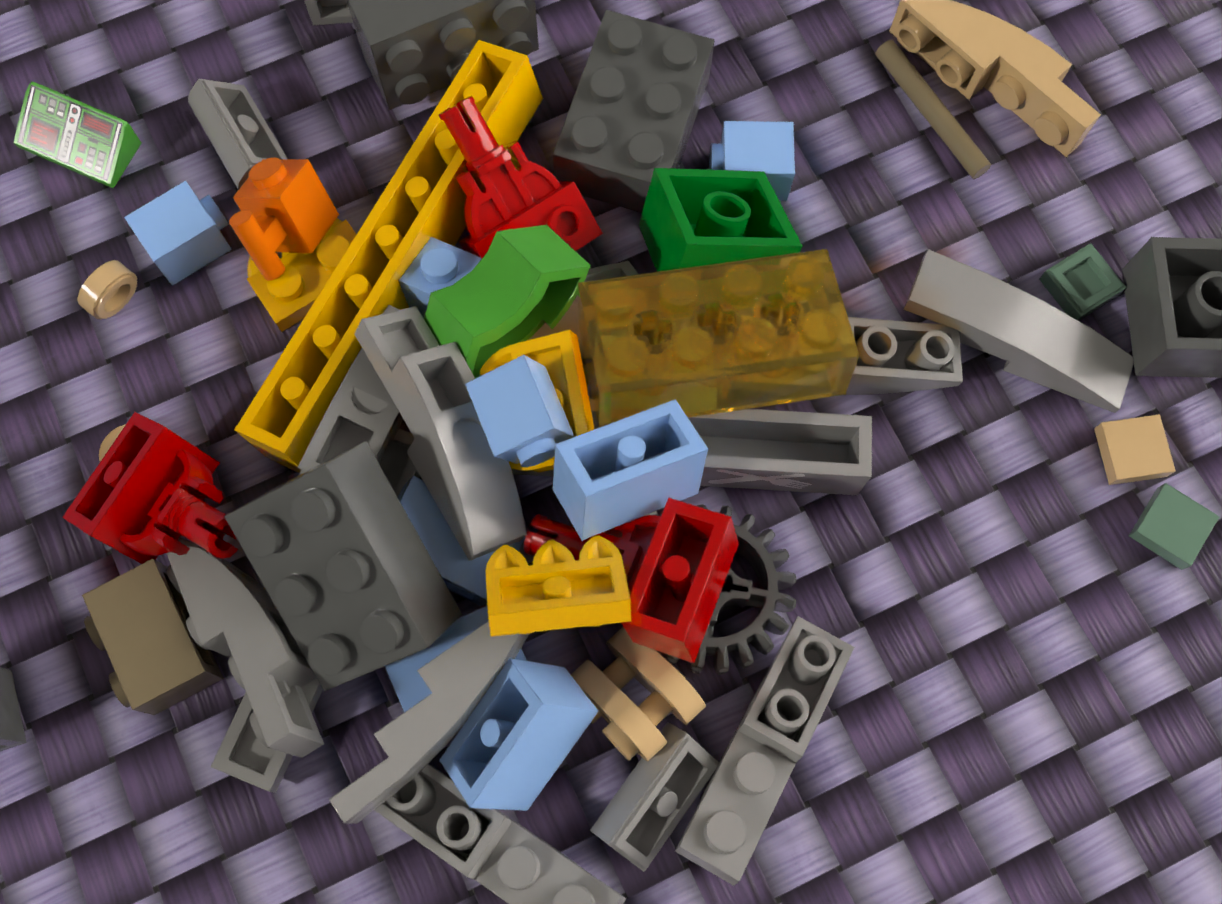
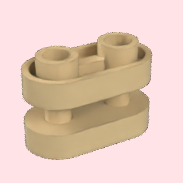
M622 627L606 642L616 657L606 669L601 671L587 659L570 675L598 710L591 723L594 724L602 716L609 723L602 732L628 761L638 753L648 762L667 744L666 739L656 726L670 712L687 725L706 707V704L694 687L671 663L656 650L633 643L624 627ZM633 678L651 693L639 706L621 691Z

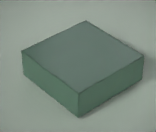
M1091 243L1046 270L1039 278L1063 311L1078 321L1117 298L1127 288Z
M1164 483L1154 492L1130 532L1129 537L1183 570L1193 564L1220 516L1169 484Z

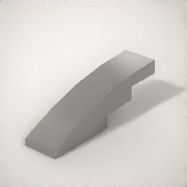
M927 250L903 310L958 330L960 333V343L1006 360L1003 371L1113 413L1120 409L1134 365L1133 356L1092 328L1045 301L988 273L932 250Z
M488 621L417 670L432 694L374 733L389 758L329 799L343 823L357 824L410 782L458 734L509 658H516L529 634L491 637Z

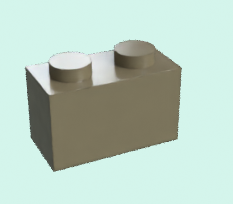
M151 559L82 595L90 613L89 616L84 618L86 630L97 648L101 651H107L115 670L109 674L110 685L123 706L127 708L131 706L132 710L156 715L224 679L211 650L201 648L190 635L186 625V619L190 615L183 596L171 583L167 574V566L159 561Z

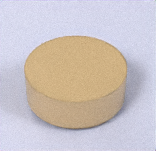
M118 260L108 261L98 267L85 280L78 293L77 302L96 319L112 317L134 295L137 288V276Z

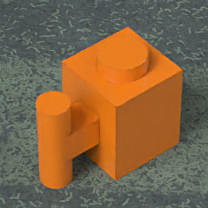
M276 157L262 159V161L251 168L248 179L233 196L241 211L235 213L230 218L229 224L265 280L277 279L285 272V266L276 252L313 253L339 216L309 159H279Z

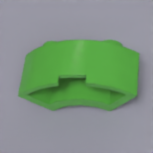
M548 225L497 231L488 252L470 273L453 285L430 293L424 320L440 346L452 342L456 343L476 379L482 376L480 375V369L484 363L499 349L511 344L527 341L544 323L553 330L578 295L591 265Z

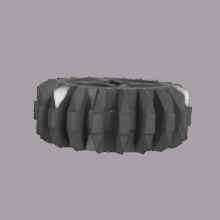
M703 504L697 505L698 507L707 509V507ZM728 505L722 506L719 513L732 516V509ZM746 514L740 526L734 525L739 543L736 552L743 556L752 566L758 578L760 588L752 587V581L738 577L730 567L723 585L727 592L720 593L694 663H690L692 673L699 674L705 664V656L709 655L713 656L716 673L718 675L726 674L729 670L728 653H733L737 663L745 669L753 663L752 652L748 644H751L758 652L767 655L774 648V644L764 630L773 634L783 635L789 627L785 619L774 612H791L796 607L795 598L778 592V590L790 588L796 583L795 573L788 571L776 572L775 569L788 560L789 553L786 549H778L771 553L766 550L775 537V533L772 529H766L757 538L752 535L750 531L755 522V517L752 514ZM745 606L759 608L755 620L745 629L725 637H712L714 625L720 612L727 609L743 610ZM668 655L666 660L672 665H676L680 659Z

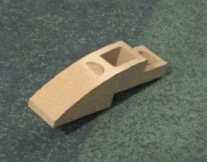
M900 0L890 32L897 38L905 50L919 56L937 72L939 78L946 85L956 88L969 100L985 87L993 94L998 104L1005 109L1013 111L1034 129L1036 135L1044 143L1054 146L1065 157H1068L1083 142L1101 116L1100 113L1062 82L1072 64L1049 46L1022 29L992 14L951 0Z

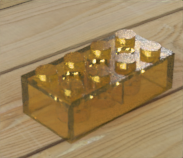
M827 249L578 283V324L598 428L676 399L689 418L845 395L859 358L858 349Z

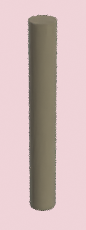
M892 39L883 43L877 49L875 55L972 179H977L986 173L992 164Z

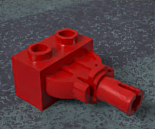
M472 95L439 114L440 119L446 124L466 160L465 165L468 172H462L455 177L466 195L465 221L470 234L458 241L464 251L479 256L482 259L488 252L497 231L548 225L575 251L603 234L574 181L559 182L549 170L535 162L529 161L518 141L504 147L502 144L498 145L478 110Z
M136 412L133 413L62 517L86 534L140 564L151 559L156 560L158 555L167 552L176 553L179 556L187 554L190 548L178 541L180 536H184L206 549L212 556L220 559L229 558L238 551V548L223 540L225 535L237 540L224 517L227 514L203 501L205 498H209L220 504L223 500L222 491L213 485L212 477L220 462L167 427Z
M668 497L661 516L645 515L597 535L612 542L622 556L630 596L631 621L621 622L632 642L694 663L739 543L731 516ZM538 514L530 524L538 532L527 531L524 540V551L534 556L543 544L548 540H554L565 546L572 553L575 561H577L583 546L592 537L581 540L574 527Z

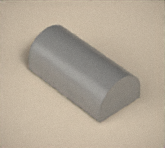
M205 79L197 80L188 95L189 105L238 190L248 179L251 168L262 161V159L272 157L287 159L244 85Z
M669 722L660 731L667 744L648 762L643 758L640 759L590 830L643 872L651 864L719 765V762L691 736Z

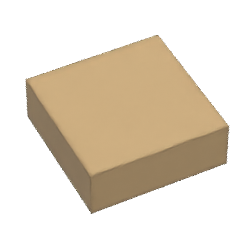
M1160 414L1102 422L1094 428L1109 485L1168 477L1176 471Z

